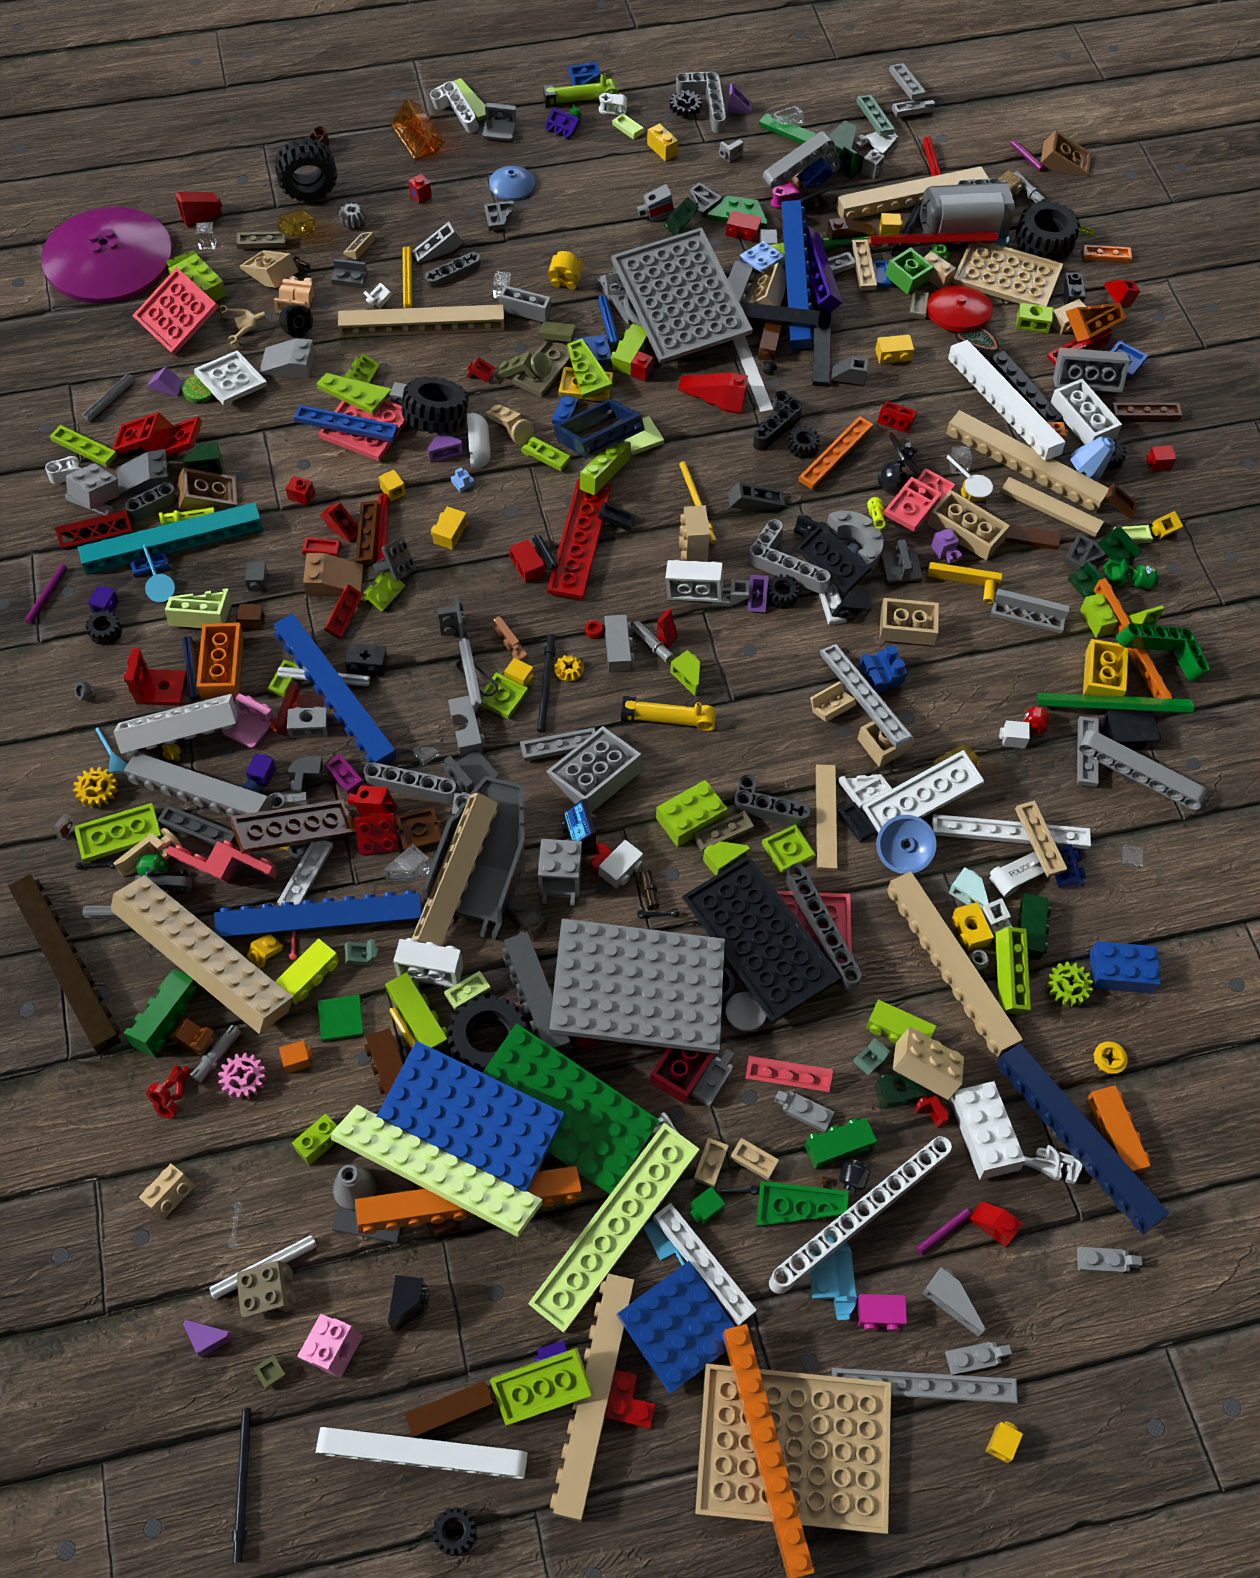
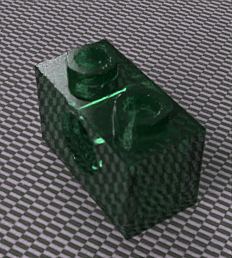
M687 197L669 215L664 227L674 236L678 235L695 217L699 206Z
M885 1074L880 1076L875 1083L881 1110L918 1103V1100L926 1096L922 1085L902 1074L894 1076ZM900 1085L904 1091H897L894 1086Z

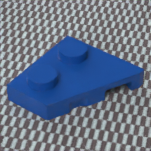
M597 62L568 66L572 86L591 84L600 78Z

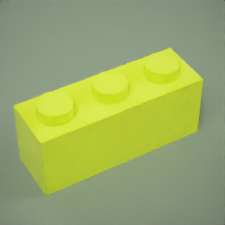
M318 938L275 982L293 996L292 1003L296 1005L307 997L309 991L314 986H318L322 982L323 977L328 972L336 968L339 962L337 953Z

